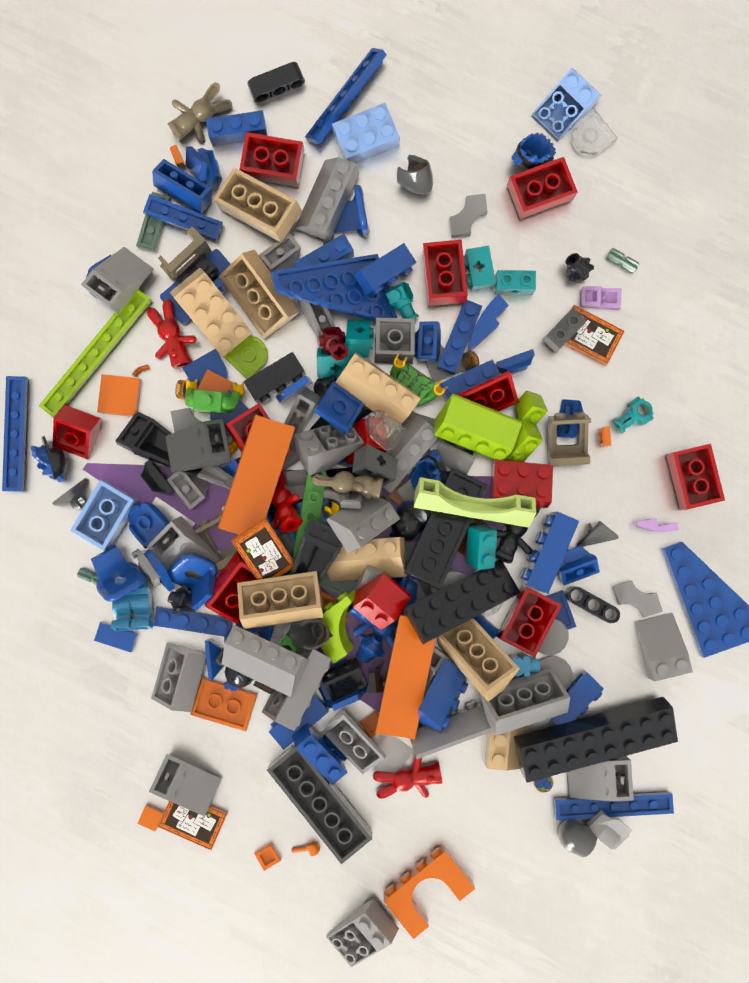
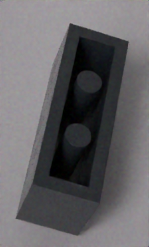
M292 351L243 382L255 402L263 404L271 399V395L276 392L278 394L282 393L287 388V385L296 382L306 373Z

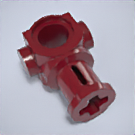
M340 327L320 329L321 335H317L318 346L324 352L331 353L335 360L344 359L348 354V348L344 345L346 342L345 332H342Z

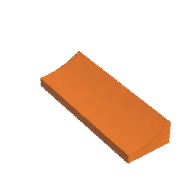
M254 415L217 528L240 535L262 519H266L295 430L294 426Z
M402 613L399 616L375 734L415 740L419 721L418 709L423 701L436 638L423 645L407 615Z

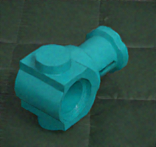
M402 282L387 290L386 296L391 306L399 309L403 318L415 319L419 317L411 304L413 302V293L408 283Z
M638 396L630 401L629 404L631 406L625 410L626 413L612 420L620 433L623 434L625 429L633 424L638 425L642 422L645 425L654 419L652 416L654 414L653 407L644 398L640 399ZM638 406H642L645 409L644 415L638 412Z

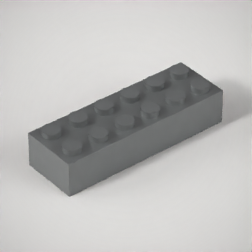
M295 744L268 766V773L341 864L372 840L373 832L335 784L332 785L295 747Z

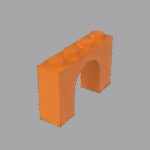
M444 845L441 848H435L430 853L429 858L419 861L413 871L403 874L399 879L400 881L396 885L392 884L387 887L383 894L384 903L413 939L429 927L427 917L412 898L413 891L419 882L428 878L439 879L450 888L459 901L475 889L471 878Z

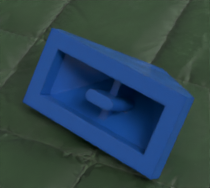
M562 399L560 413L573 415L574 412H584L581 401ZM579 423L557 425V437L573 439L579 433Z
M212 638L205 640L208 680H213L224 667L215 662L223 647Z

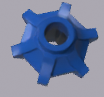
M369 634L367 636L360 635V645L356 653L360 661L369 663L370 660L385 655L382 649L383 640L380 636L373 634V636Z

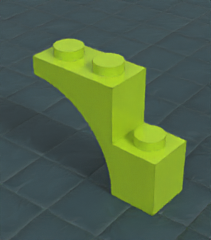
M527 390L518 399L519 402L515 404L517 420L522 421V426L514 448L505 461L525 462L543 442L536 424L548 410L541 395Z
M355 590L348 594L346 591L336 598L338 600L336 603L333 604L331 601L323 607L324 617L320 619L328 626L330 636L329 640L321 648L332 659L333 664L346 656L354 647L348 637L345 620L347 610L354 601Z

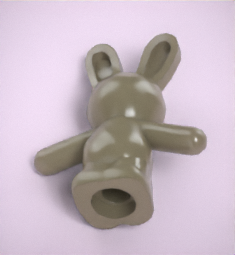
M219 83L211 84L204 96L193 103L191 109L176 99L172 101V106L182 112V114L168 122L167 125L179 141L194 129L198 142H203L204 135L200 122H205L206 119L211 118L214 114L231 108L232 102L227 99L219 101L214 105L210 103L220 91Z
M342 471L334 477L316 473L315 476H312L311 481L316 486L332 487L338 493H349L352 490L364 495L366 499H371L372 497L379 499L384 478L374 479L368 475L354 477L352 473Z

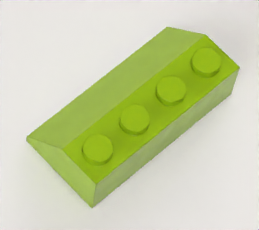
M452 393L434 420V436L495 460L505 461L514 448L522 421Z

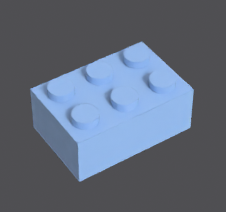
M386 103L332 123L333 134L341 154L348 161L359 163L399 147L400 136Z
M100 480L70 531L103 551L113 546L129 519L128 514L131 508L138 504L139 499L108 481Z

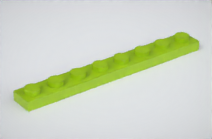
M138 289L119 314L115 312L39 404V407L54 418L61 408L71 401L152 300Z

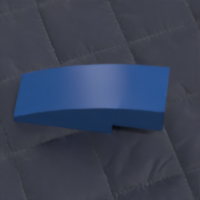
M499 294L489 303L477 321L467 348L469 353L498 328L500 323L496 318L507 310L509 306Z

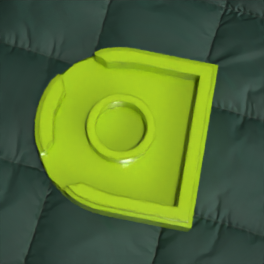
M248 336L227 353L224 358L248 379L265 367L268 360V350L262 340L255 336Z

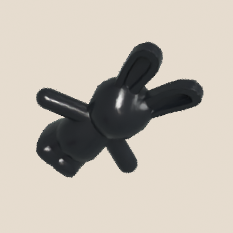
M536 507L535 517L540 511V508ZM506 524V530H497V537L501 538L496 548L495 558L508 564L512 563L518 546L527 555H530L532 548L521 538L527 532L528 527Z

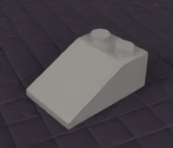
M673 613L635 621L649 679L659 681L693 673L689 654Z

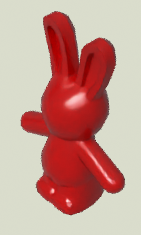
M165 299L162 305L164 320L155 308L149 307L147 309V315L156 325L159 337L165 341L156 352L155 357L161 359L168 352L171 367L179 369L193 362L183 343H195L197 338L194 335L179 336L180 328L174 320L173 302Z
M282 470L271 500V504L277 508L272 527L277 529L280 525V530L283 532H295L303 523V520L292 504L297 502L300 496L297 493L291 495L290 490L285 486Z
M415 756L412 770L403 768L396 772H374L373 779L375 781L393 782L380 787L376 792L377 797L385 799L397 791H409L415 785L424 798H428L429 791L424 785L443 783L439 761L421 766L422 758L416 759Z

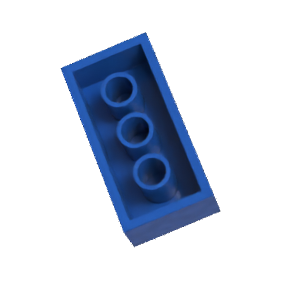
M558 511L551 512L550 515L547 514L543 521L545 527L542 533L539 532L536 537L535 543L537 545L535 550H532V553L528 556L527 560L530 562L527 568L524 567L521 572L522 584L549 594L579 524V520Z

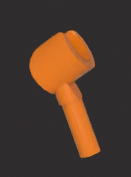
M312 841L307 846L292 848L291 851L292 853L309 851L312 857L319 853L320 848L317 842Z

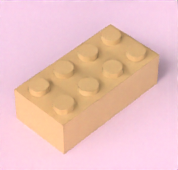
M236 168L232 169L213 198L220 210L281 243L302 212L297 200Z
M201 268L170 292L222 357L253 333Z

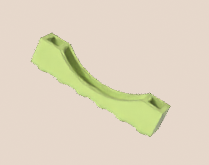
M420 477L414 492V508L529 528L536 515V498L522 495L495 499L475 498L455 492L438 480Z

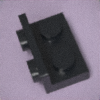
M202 253L175 278V281L180 284L201 268L213 282L217 278L219 270Z
M357 658L346 660L343 664L329 668L322 677L323 684L332 701L368 686Z

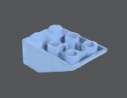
M571 68L532 115L559 141L589 112L602 95L574 68Z

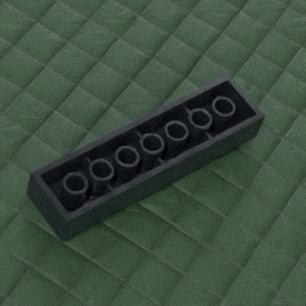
M659 697L514 736L520 771L526 783L676 743L678 742L673 707L664 697Z

